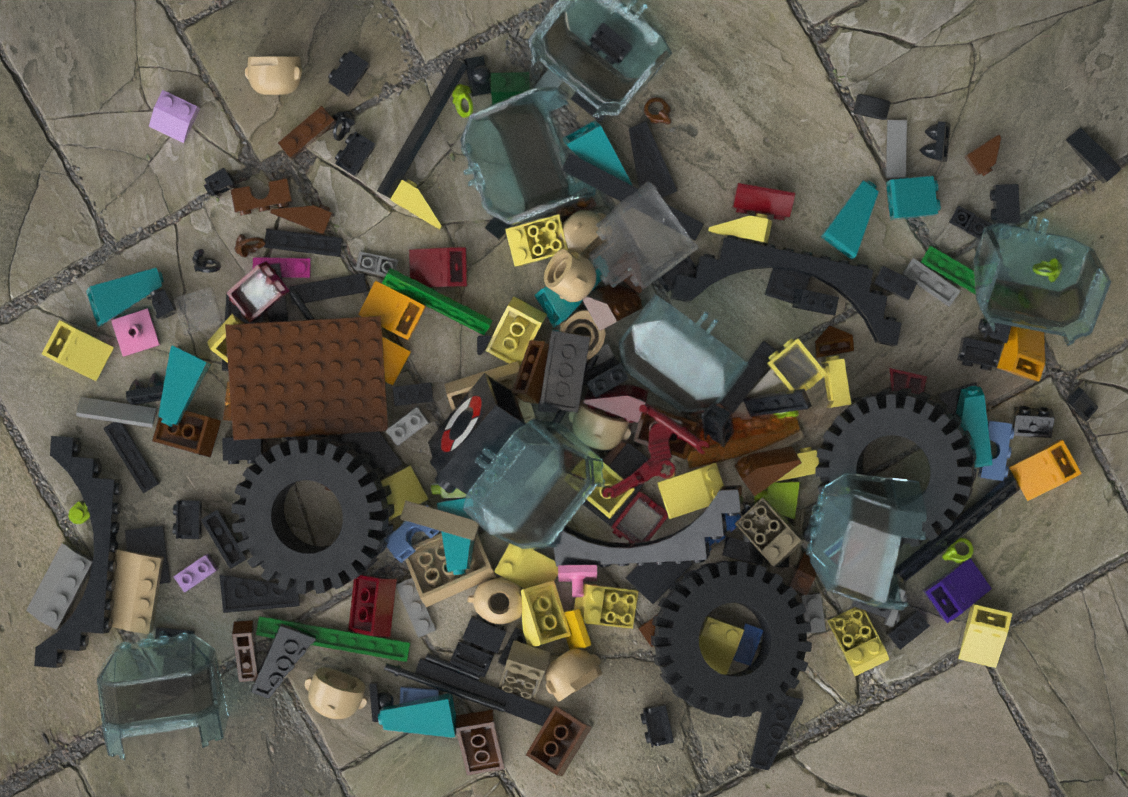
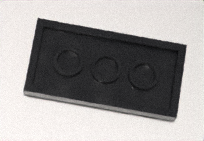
M552 330L540 400L541 407L578 413L591 336Z
M627 443L610 464L609 468L622 479H626L649 459L631 444ZM644 484L634 487L635 491L611 519L585 497L581 504L609 526H612Z

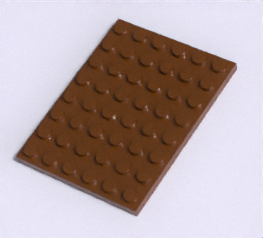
M381 315L225 325L233 440L296 437L313 434L379 432L388 429Z

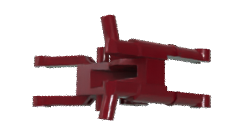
M641 405L639 407L640 412H643L644 415L649 414L658 422L649 432L648 449L651 458L628 478L610 488L604 489L602 495L608 498L609 493H611L610 497L615 499L655 476H660L664 479L673 478L676 474V466L671 462L673 457L669 445L670 437L673 433L677 435L678 439L684 440L701 454H705V451L701 449L702 446L709 448V444L689 432L685 426L682 427L651 405ZM664 465L672 467L670 475L662 474L661 471L664 470Z

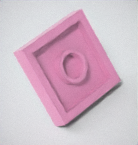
M149 309L111 320L123 357L160 345Z
M558 565L559 582H572V597H584V582L597 581V565Z

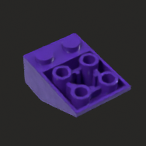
M969 558L923 589V592L944 622L949 623L992 588L971 558Z

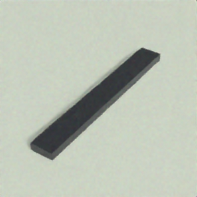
M455 59L452 60L377 192L391 199L467 68L466 64Z
M569 153L561 168L563 172L694 241L704 225L702 222Z
M1012 475L1007 477L960 515L948 529L941 531L938 537L931 541L929 540L892 570L901 585L904 584L1018 492L1020 487Z
M420 658L415 673L504 704L506 705L504 712L540 726L544 725L553 710Z

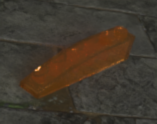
M753 416L752 419L741 420V417H733L734 434L725 447L713 441L710 435L705 439L702 429L699 439L707 442L709 448L702 446L701 449L705 451V454H701L697 449L693 448L686 459L690 469L747 455L799 432V424L796 417L792 416L778 419L777 416H770L769 419Z

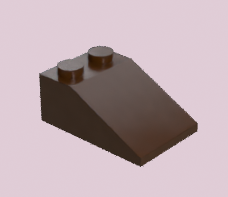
M186 411L179 425L173 424L170 427L162 423L163 418L159 417L153 442L211 458L221 424L220 420Z
M789 446L749 454L747 457L739 459L734 466L743 482L752 494L756 496L802 462L794 448Z
M494 710L457 715L456 733L467 776L505 769Z

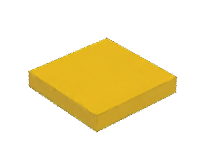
M580 609L564 611L571 636L566 637L569 649L591 646Z

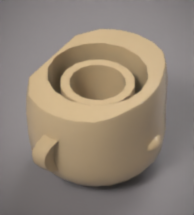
M248 57V67L245 69V76L249 79L251 87L257 93L263 95H286L294 92L300 84L302 75L300 57Z
M590 210L577 211L562 224L568 251L577 252L586 259H589L603 246L612 233V228L608 224V217L603 213L596 214ZM560 233L558 239L563 242V247L565 248L562 233Z
M562 249L548 263L544 272V282L550 290L560 295V299H565L568 302H578L592 291L596 283V269L588 259L579 253Z
M580 310L560 324L559 331L573 333L579 327L587 328L591 333L587 360H589L601 349L606 336V328L599 331L589 311Z
M584 400L580 401L578 413L569 412V420L572 422L574 435L581 443L591 448L610 450L618 446L622 440L628 439L631 435V429L628 427L629 422L625 421L623 417L608 415L599 408L592 409L584 403Z
M504 577L491 579L479 584L474 595L468 596L467 602L473 603L475 611L483 619L494 624H506L522 617L521 590L523 588ZM496 593H504L509 599V605L503 610L495 609L491 604V597Z
M575 648L553 660L547 666L545 673L548 693L553 694L560 702L601 676L603 673L599 667L600 658L595 654L590 655L585 650Z
M318 668L313 677H308L305 681V689L308 691V699L311 706L316 712L325 717L346 719L352 716L357 709L365 707L367 703V697L364 696L365 684L357 677L335 669Z

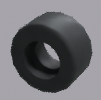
M858 94L853 112L874 119L886 120L891 102L870 95Z

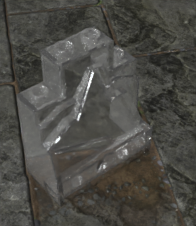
M649 181L615 206L610 214L596 224V227L599 229L596 233L602 241L605 239L606 241L588 255L591 258L589 261L594 265L595 269H599L602 273L599 277L606 286L610 284L614 288L632 275L630 280L635 287L639 285L644 289L699 248L657 192V188Z

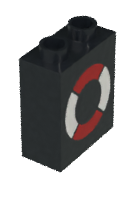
M486 373L480 377L428 441L432 455L430 464L437 472L435 481L440 487L450 493H453L457 488L469 496L526 426L516 396L511 393L510 389Z

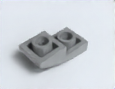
M359 251L355 270L386 276L389 268L397 269L398 259Z

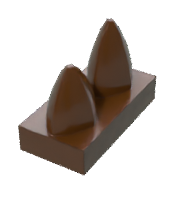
M586 188L554 208L557 214H560L561 221L564 222L577 211L589 210L597 204Z

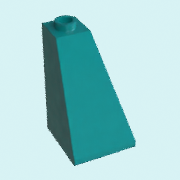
M596 120L562 138L564 143L579 158L632 185L602 126Z
M863 180L820 236L850 260L855 258L858 253L879 193L876 190L877 186L869 180L867 182Z
M600 255L590 260L596 269V283L593 289L609 272L607 261ZM547 286L534 295L544 313L547 314V318L553 328L565 321L583 301L568 302L565 299H560V295L550 290Z
M156 267L90 286L86 293L97 328L150 295V292L160 288L162 282H164L161 271L158 272Z
M173 345L170 348L158 417L163 418L161 422L170 427L173 424L179 425L211 364Z
M970 386L967 389H961L955 414L961 418L960 426L964 432L968 430L971 435L970 445L976 451L974 468L991 466L992 455L985 395L981 386Z
M469 497L437 503L438 510L478 521L481 506L480 497ZM441 531L448 572H453L454 575L464 574L466 569H470L474 541Z
M450 693L383 707L378 714V721L380 725H383V730L451 738L457 734L453 695Z

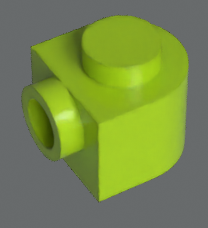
M78 501L69 510V519L74 524H82L90 519L85 502Z

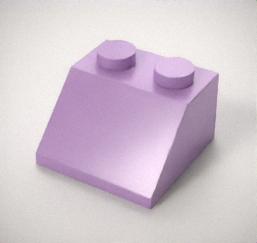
M162 90L154 106L149 127L184 143L200 108Z

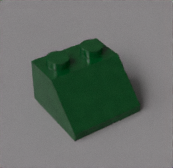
M529 72L491 73L492 114L531 113Z

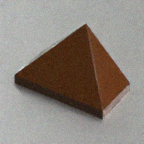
M829 325L815 341L816 357L854 351L853 335Z

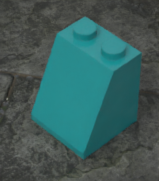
M934 176L892 179L886 182L890 221L934 216L941 210L940 200L936 199L938 181L934 180Z

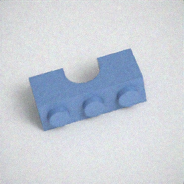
M988 420L989 438L996 444L997 454L992 458L991 466L979 467L978 477L1004 481V477L1007 478L1009 470L1006 462L1007 458L1011 456L1009 442L1014 437V428L1009 423Z
M403 521L396 531H392L386 537L385 542L388 543L387 548L393 556L402 563L416 551L411 544L412 536L416 532L423 531L428 537L432 538L440 531L409 521Z

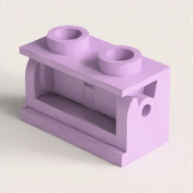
M207 554L179 572L174 578L182 590L186 592L219 569L210 555Z

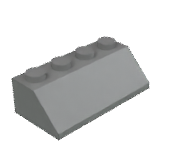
M62 543L26 611L40 622L56 630L60 629L91 572L93 558Z

